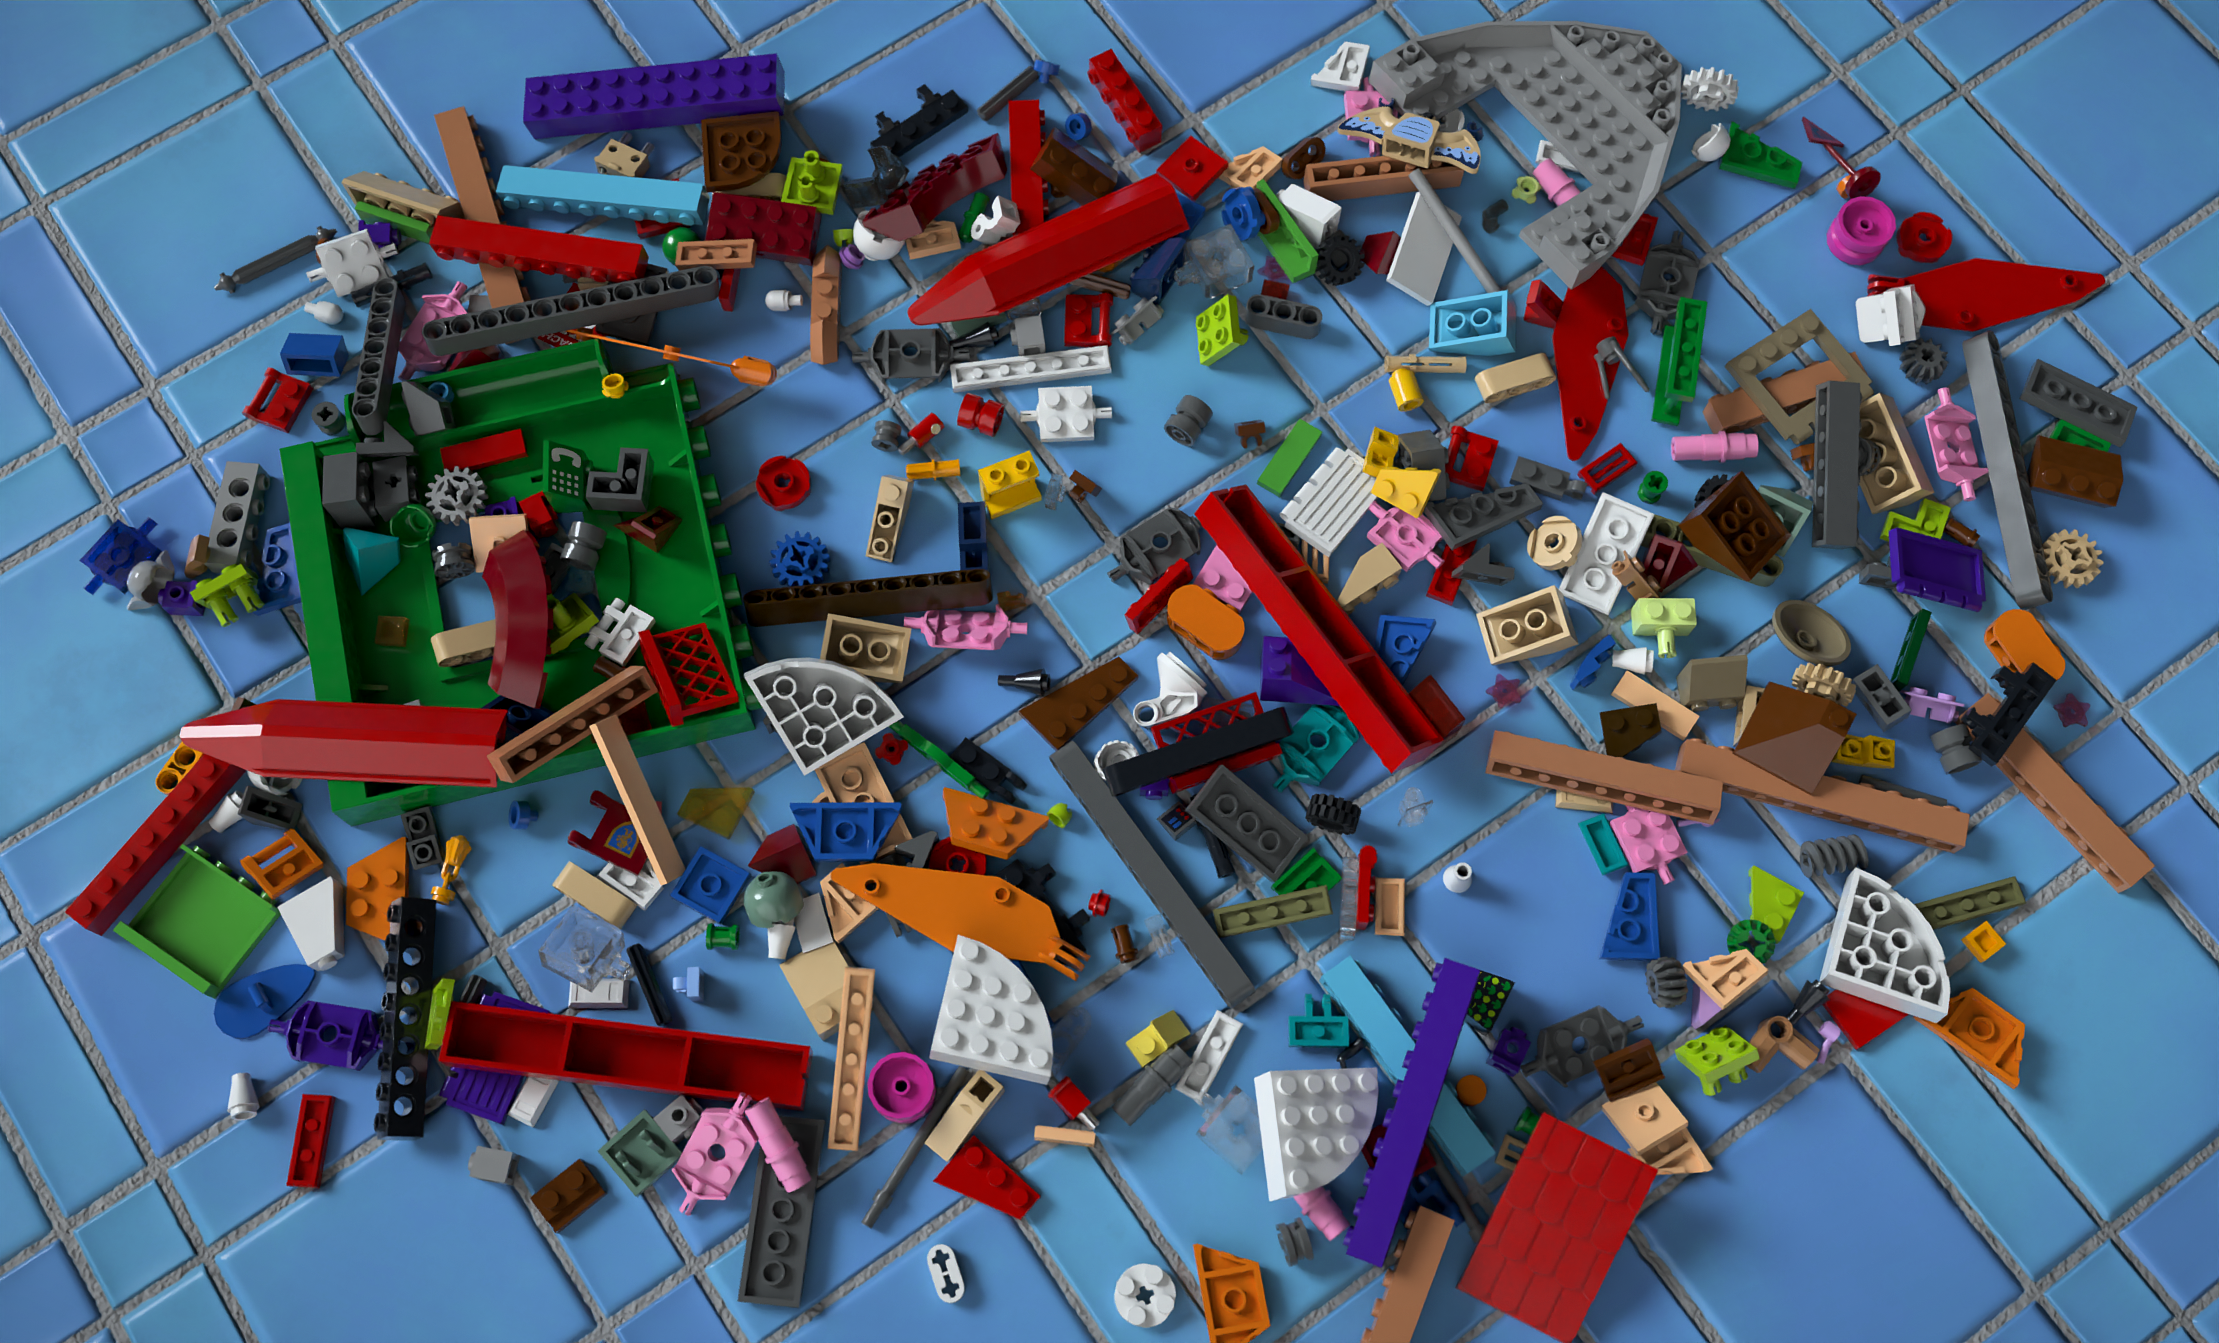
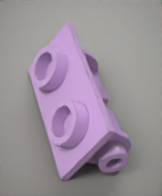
M1910 687L1909 692L1900 691V693L1906 694L1905 701L1912 709L1910 715L1925 718L1928 707L1931 708L1929 719L1948 724L1958 720L1959 712L1955 711L1956 705L1962 707L1965 705L1955 702L1956 696L1938 693L1937 698L1927 696L1928 690Z

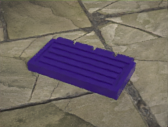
M1897 527L1888 531L1892 583H1896L1898 592L1974 612L1981 611L1982 603L1986 601L1982 550Z
M495 991L492 997L482 994L478 1003L480 1005L551 1013L544 1008ZM451 1067V1071L459 1073L457 1079L447 1076L438 1095L448 1099L446 1105L504 1125L524 1076Z

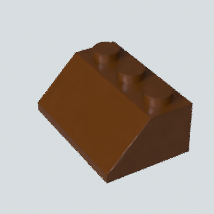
M1056 127L1052 129L1030 170L1082 206L1112 193L1117 184L1118 171Z
M2040 435L2037 436L2027 471L2032 491L2102 508L2116 507L2124 480L2121 455Z

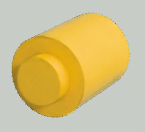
M1406 368L1394 371L1389 378V384L1398 410L1406 412L1421 406L1424 403V399L1414 372Z

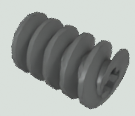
M1855 834L1848 835L1847 837L1840 836L1836 839L1833 837L1826 838L1825 841L1822 839L1815 840L1814 842L1806 841L1801 845L1800 866L1807 878L1812 876V869L1816 876H1822L1824 869L1830 875L1834 874L1835 867L1839 873H1844L1846 866L1850 871L1857 868V864L1861 870L1868 867L1866 847L1860 837Z

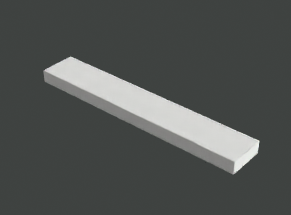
M1108 345L950 365L953 393L1108 374L1112 370Z

